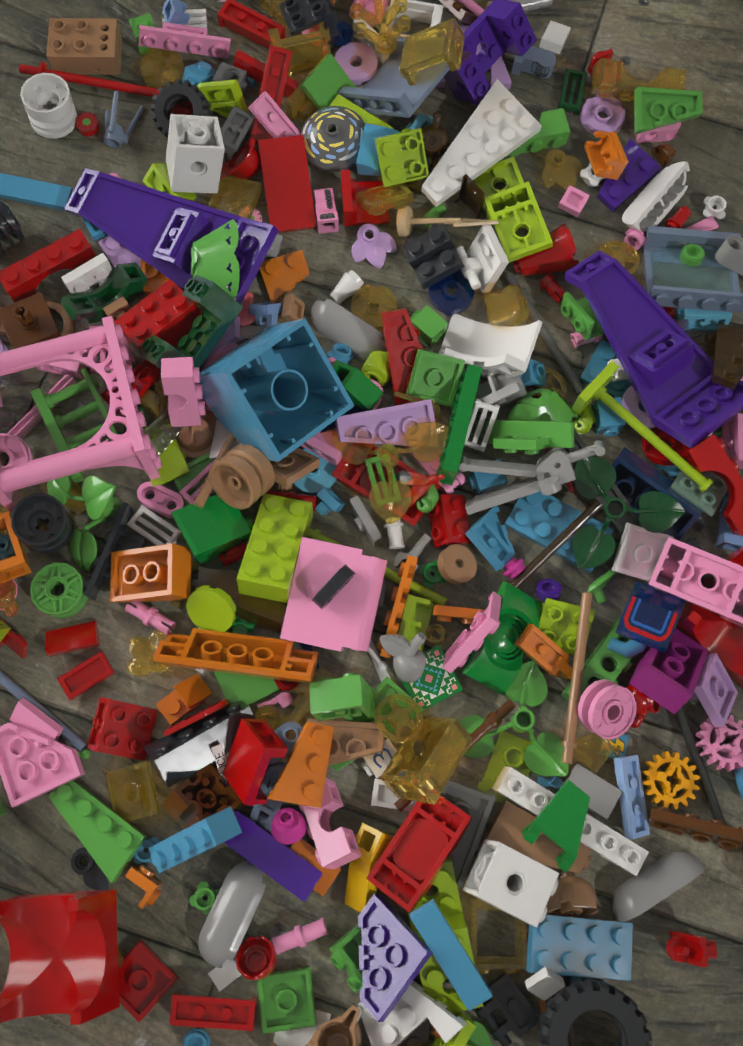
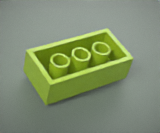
M271 494L263 495L237 576L239 594L288 603L302 537L308 538L313 521V503Z

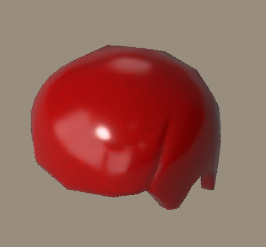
M263 935L260 937H248L239 947L235 957L238 972L245 979L252 981L265 979L274 970L277 961L274 945Z

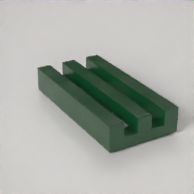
M566 68L558 109H566L568 113L572 110L575 111L574 114L579 115L588 72ZM569 75H572L573 78L568 103L564 102L568 79ZM577 77H581L577 103L572 104Z

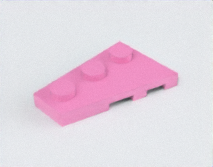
M493 591L489 596V606L483 612L479 609L470 625V631L467 629L463 630L446 652L443 669L449 673H452L457 667L461 668L466 663L468 655L473 650L477 651L483 644L484 638L489 633L493 634L499 627L502 597Z

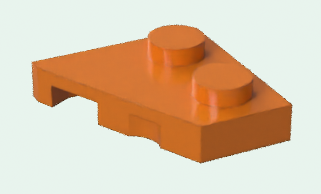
M302 250L263 261L259 268L270 302L278 303V299L286 292L289 293L299 281H302L309 275V268Z

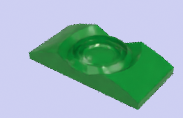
M505 581L502 582L497 593L502 597L499 614L500 625L493 634L489 633L484 638L483 644L477 651L473 650L462 672L464 675L501 695L507 691L522 669L524 652L515 645V642L528 624H533L539 628L542 604Z

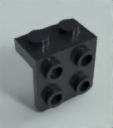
M286 0L279 6L291 35H297L325 21L332 38L340 34L337 28V24L340 21L331 0Z

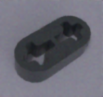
M345 564L314 596L312 601L320 609H323L356 573Z

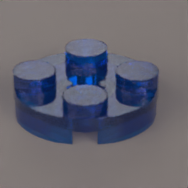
M461 270L433 284L428 289L431 304L446 316H452L468 309L475 295V291L472 289L468 278L464 277ZM447 288H456V295L447 294Z

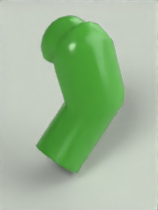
M431 485L421 500H418L417 508L419 511L428 513L435 507L439 499L435 485Z

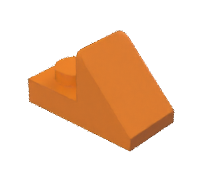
M197 673L173 687L175 690L155 705L168 723L174 725L210 697L213 692Z

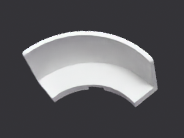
M453 314L438 353L464 359L463 369H466L468 364L482 367L480 377L488 378L489 375L495 376L496 374H505L507 378L515 377L526 372L542 321L538 320L524 326L509 327L485 324Z

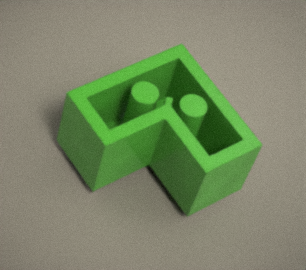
M347 673L343 677L335 679L323 677L318 679V682L309 683L311 714L318 721L345 717L351 722L376 720L374 690L360 674Z

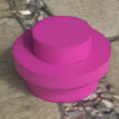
M513 557L504 566L505 571L502 574L513 579L526 568L522 563L524 560L522 558L517 560Z

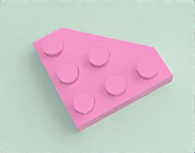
M10 722L0 727V775L11 807H17L85 775L76 749L15 722Z

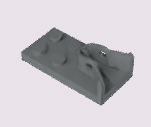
M444 772L443 783L438 794L473 818L457 848L449 856L452 859L458 892L460 893L496 797L493 789L484 791L452 779L448 772Z

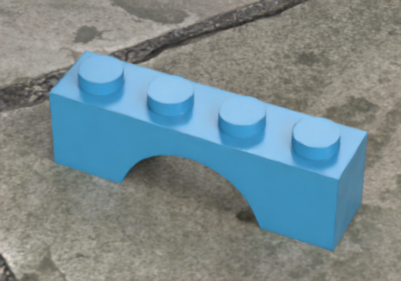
M228 807L148 848L151 854V861L157 868L158 873H161L241 834L242 831L232 808Z

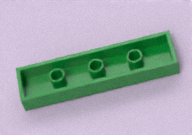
M468 364L466 369L462 371L456 398L452 406L453 411L449 418V427L445 435L446 439L442 447L443 451L439 459L440 464L436 472L438 475H445V478L441 479L440 483L452 486L457 476L482 367Z

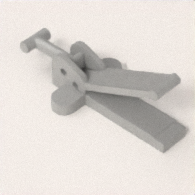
M597 440L591 446L570 453L565 448L553 447L537 460L536 465L462 457L459 465V470L462 472L472 471L530 477L467 499L465 505L467 514L470 515L541 491L542 495H551L560 491L562 488L561 484L576 480L572 462L593 455L603 456L605 454L602 441Z

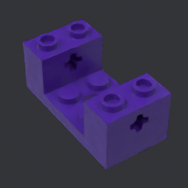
M494 0L452 45L458 60L445 74L444 79L455 98L478 105L491 88L484 75L504 52L523 56L537 41L521 4L511 0ZM478 44H481V50L479 54L476 55Z

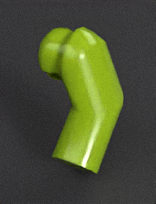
M591 403L581 412L582 416L574 423V429L578 434L589 432L596 421Z

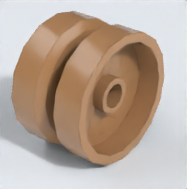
M240 444L213 463L209 470V479L212 488L219 498L231 507L243 510L249 508L260 496H263L271 489L274 484L275 474L270 461L259 449L248 444Z

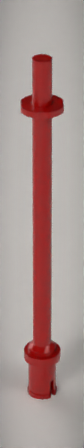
M41 62L39 67L19 65V72L21 74L34 76L41 73H53L62 77L66 82L153 97L154 94L158 96L160 93L157 88L48 69L46 62ZM191 102L178 103L184 106H193Z

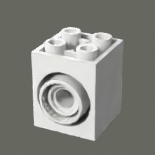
M170 114L166 165L171 192L218 193L225 151L218 117Z
M484 839L463 891L525 923L537 927L547 914L546 904L549 897L555 893L558 887L557 878L559 873L500 842Z

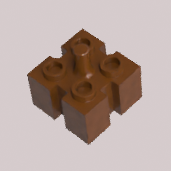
M208 764L196 771L190 779H186L175 788L161 806L175 821L178 818L182 819L186 824L183 828L184 830L228 807H231L234 812L242 801L230 785L225 788L219 782L222 776L211 764Z

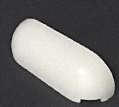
M678 162L666 167L649 182L622 216V220L628 228L646 232L648 226H657L688 188L685 185L686 172L690 171L688 162Z

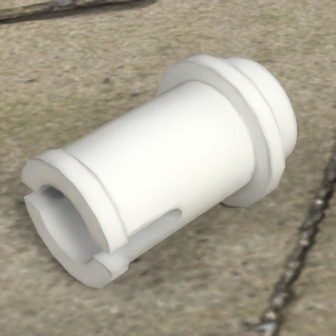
M400 518L387 519L386 525H384V528L387 529L389 550L405 548L401 528L403 523L400 521Z

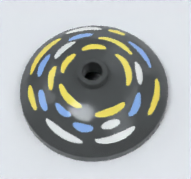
M328 106L313 113L306 120L301 131V135H304L307 160L316 168L328 172H338L354 166L357 161L365 122L360 115L343 106ZM331 129H336L333 133L329 132Z

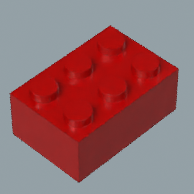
M171 279L114 321L116 325H121L128 343L138 353L141 351L143 342L153 334L171 346H175L184 335L189 333L193 321L199 315H202L199 308L182 295L184 291Z

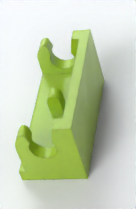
M408 594L398 632L399 636H404L408 642H411L418 632L426 636L432 607L434 606L431 600ZM424 642L418 648L421 651H423Z

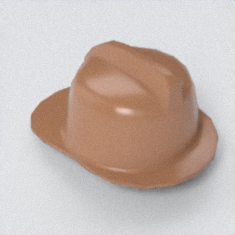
M206 406V415H201V425L177 427L176 440L181 452L184 451L187 457L199 458L211 451L216 417L214 413L207 410Z

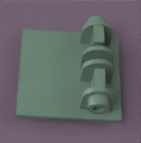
M680 470L670 488L712 517L728 491L723 479L712 472H699L707 480L710 478L713 481L702 492L699 490L700 486Z

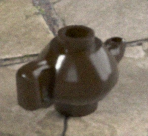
M439 112L433 114L432 124L421 128L428 169L432 167L435 158L442 156L450 145L447 131L439 125L442 119Z

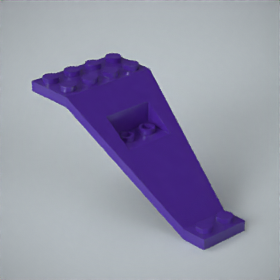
M87 168L82 173L64 208L72 215L87 219L184 290L186 283L192 278L191 247L193 243L230 220H235L238 227L239 240L234 254L239 262L240 269L239 288L235 300L242 304L279 231L271 224L230 214ZM231 236L225 240L228 245H230ZM229 263V266L226 268V270L232 273V270L230 269L231 263ZM230 282V284L226 286L229 289V292H231L230 287L232 285V282Z
M597 251L565 272V281L584 292L653 425L687 447L692 448L743 409V382L740 380L735 390L712 382L713 361L616 259L601 251Z

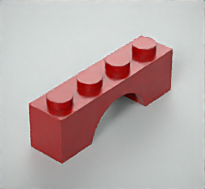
M79 228L1 270L0 282L15 303L36 294L39 284L50 274L63 269H76L95 258L96 255Z
M709 435L694 447L687 448L682 452L689 464L698 472H712L723 479L728 488L729 499L721 515L733 534L742 536L743 479L738 473L740 469L733 458H729L726 454V445L723 440L715 435Z

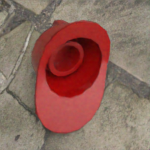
M254 138L249 139L234 154L231 161H226L222 165L220 179L229 174L240 179L252 178L257 174L262 166L260 153L254 147Z

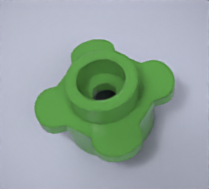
M202 881L198 884L196 893L190 897V905L196 906L202 910L203 914L208 915L220 890H214L209 886L208 882ZM204 895L208 896L207 900L203 899Z

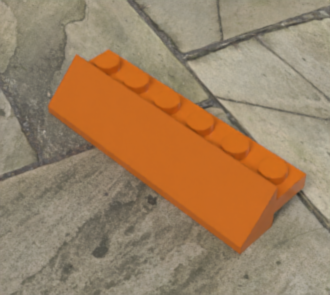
M193 628L190 636L168 633L165 641H160L153 655V661L161 665L309 684L314 682L319 652L293 649L294 641Z

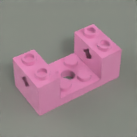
M668 537L647 587L670 597L674 595L720 615V618L743 627V566ZM705 574H711L716 580L715 586L711 589H707L701 584V577Z

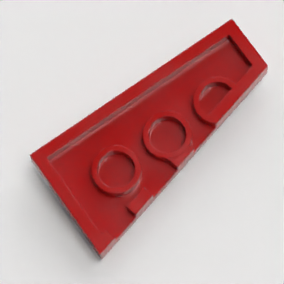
M405 308L381 312L394 404L396 406L423 401L405 395L418 348L422 349L409 314Z

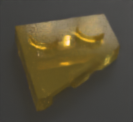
M594 732L575 740L577 749H574L572 764H569L566 777L569 776L575 764H579L596 774L615 748Z

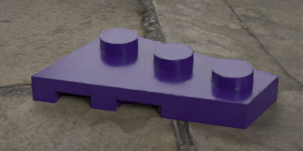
M631 138L623 149L629 162L618 180L606 179L597 195V198L612 213L654 178L662 168Z

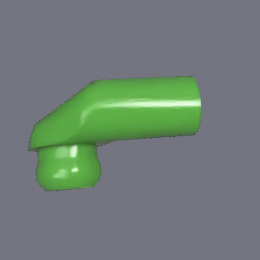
M442 203L437 207L434 206L425 214L424 218H439L446 211V207ZM425 224L426 231L433 224Z

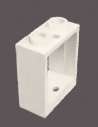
M391 0L390 6L385 7L384 20L387 21L386 25L382 24L380 36L383 38L438 39L443 5L415 0ZM395 18L431 24L428 38L392 32Z

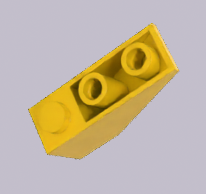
M362 823L355 838L362 856L349 862L344 904L361 913L378 889L366 878L394 837L381 829Z

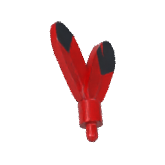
M409 471L396 473V481L404 485L414 486L403 497L401 507H412L428 491L431 485L440 483V480L444 479L445 475H438L436 473L425 476Z

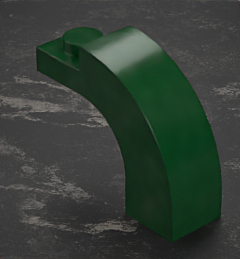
M136 262L117 264L112 275L103 285L87 293L63 296L60 303L72 321L86 319L89 324L102 321V318L107 317L103 310L104 307L122 296L130 304L141 293L148 279Z

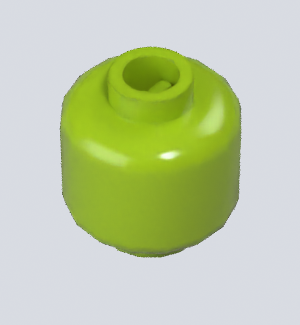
M373 351L369 354L361 371L367 378L375 380L381 386L386 385L391 379L387 352Z

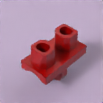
M669 931L671 939L667 943L666 951L671 960L698 967H709L708 959L717 958V946L714 940H706L704 936L682 931Z

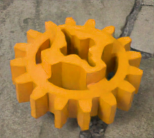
M669 751L662 752V758L659 754L652 755L654 762H645L647 767H649L648 771H641V774L647 776L646 780L642 781L643 785L648 786V789L644 792L645 795H653L651 802L657 804L661 801V807L668 808L669 804L672 809H678L679 804L688 806L686 799L694 800L696 798L692 790L700 789L699 786L694 784V780L700 779V776L693 775L692 773L696 766H688L689 758L682 757L679 759L680 754L678 752H673L671 756ZM667 762L663 770L656 771L659 766ZM667 776H670L671 779H674L673 784H670L669 781H666ZM654 781H656L657 785L659 786V791L657 790ZM684 789L680 795L673 798V796H676L677 791Z

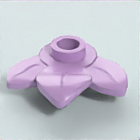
M365 224L357 232L358 240L353 244L351 253L356 263L366 258L372 266L381 269L386 259V253L396 252L397 245L388 233L379 232L378 228L372 224ZM371 232L373 238L368 239L365 236V233Z

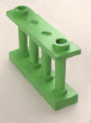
M86 368L81 369L85 380L51 395L48 393L44 395L40 388L30 391L59 453L89 441L103 426L101 424L72 438L69 436L65 438L62 429L65 428L64 425L98 410H101L105 420L108 416L106 408L96 390L100 385L94 373L89 375ZM90 388L96 401L65 415L54 416L51 408L55 407V403ZM112 424L110 427L111 432L118 435L114 425ZM83 472L70 475L76 484L85 480Z

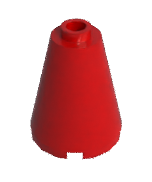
M567 224L560 225L549 232L553 247L512 261L515 272H520L521 276L565 272L579 264V260L574 261L573 258L577 251Z

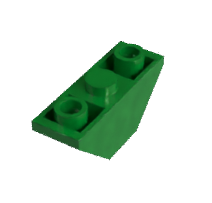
M338 360L330 362L353 404L366 411L372 410L383 395V391L357 368Z

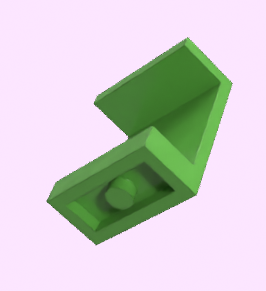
M565 292L560 310L563 316L573 324L575 330L586 341L604 334L587 298L576 301L569 292Z

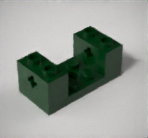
M196 275L186 283L185 291L182 295L202 310V315H199L193 321L191 330L180 339L177 349L153 334L143 342L139 355L160 370L162 358L193 357L194 367L200 368L240 313L243 306L215 282Z

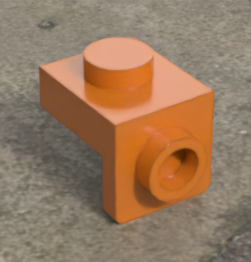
M144 864L132 866L125 875L126 878L146 891V894L138 904V907L141 909L145 908L148 904L152 906L161 894V891L158 889L162 884L161 881L153 876L154 871Z

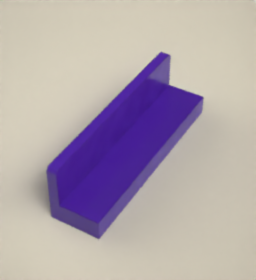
M235 811L234 815L242 833L224 843L303 902L307 901L321 878L322 872L286 845L277 842L271 834L241 812Z

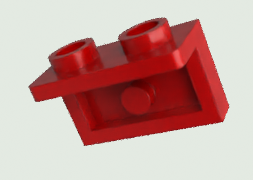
M441 494L433 510L428 512L431 536L435 548L453 544L466 545L472 542L465 534L470 529L464 495Z

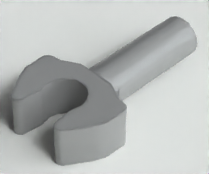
M424 534L410 552H398L395 557L394 568H397L402 561H406L408 555L418 557L432 541L431 537Z

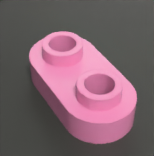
M151 481L141 484L137 490V497L141 505L167 518H173L171 512L184 507V501L180 494L161 485L153 487ZM149 494L155 495L152 499H147L146 497ZM175 504L176 508L171 510L168 509V506Z

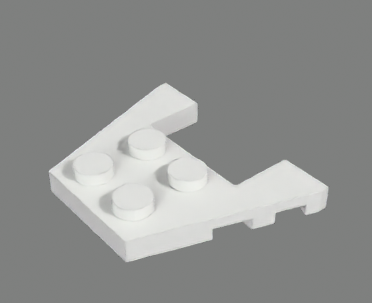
M415 981L410 984L384 1022H377L362 1002L358 1003L363 1008L361 1018L371 1046H398L426 1018L429 1019L446 1043L467 1023L460 1016L455 1017L446 1010L447 1006L442 1002H436L424 992L425 989Z

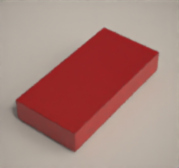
M100 651L58 677L57 680L68 699L72 701L116 672L105 653Z

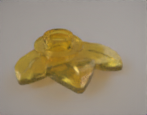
M552 149L545 156L546 167L542 171V181L546 188H550L557 183L560 187L567 190L569 185L575 186L576 175H579L584 167L576 157L566 156L563 151ZM554 157L559 160V163L554 161Z
M155 629L149 639L142 636L132 638L129 641V651L134 658L127 665V671L141 677L151 672L162 673L166 671L170 666L159 663L155 664V661H153V655L160 641H165L166 635Z

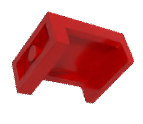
M241 719L227 758V763L222 772L244 805L254 806L255 804L267 803V796L260 788L270 758H285L288 750L287 746L265 719Z

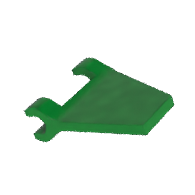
M569 779L538 816L522 831L523 838L531 845L536 841L541 832L559 845L563 851L556 857L555 861L558 862L557 866L565 873L571 868L577 857L590 796Z

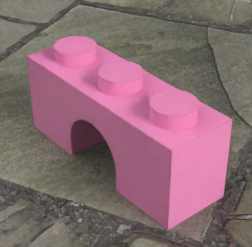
M193 357L162 358L161 380L164 394L168 395V413L171 427L201 425V415H206L205 401L200 400L203 399L202 384H197L200 383L199 367H194Z
M326 778L321 808L299 805V808L306 816L308 822L307 832L311 839L314 840L317 849L315 851L317 861L323 867L335 870L362 855L353 830L340 827L332 831L330 828V816L335 810L344 805L335 781Z

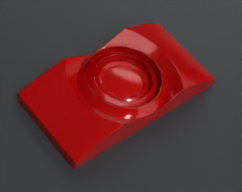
M353 442L331 475L355 494L376 504L365 459L388 453L371 443ZM389 454L394 474L401 471L421 474ZM382 461L380 463L390 497H394L385 461ZM375 463L371 464L381 500L385 499ZM397 481L401 499H403L405 494L414 486L404 485ZM434 484L435 487H436V489H437V491H438V489L440 488V485H439V484ZM401 502L380 507L389 515L400 518L401 521L415 527L423 514L422 511L418 510L417 503L409 508H402Z
M431 788L425 790L366 879L411 913L432 886L446 860L457 848L473 818Z

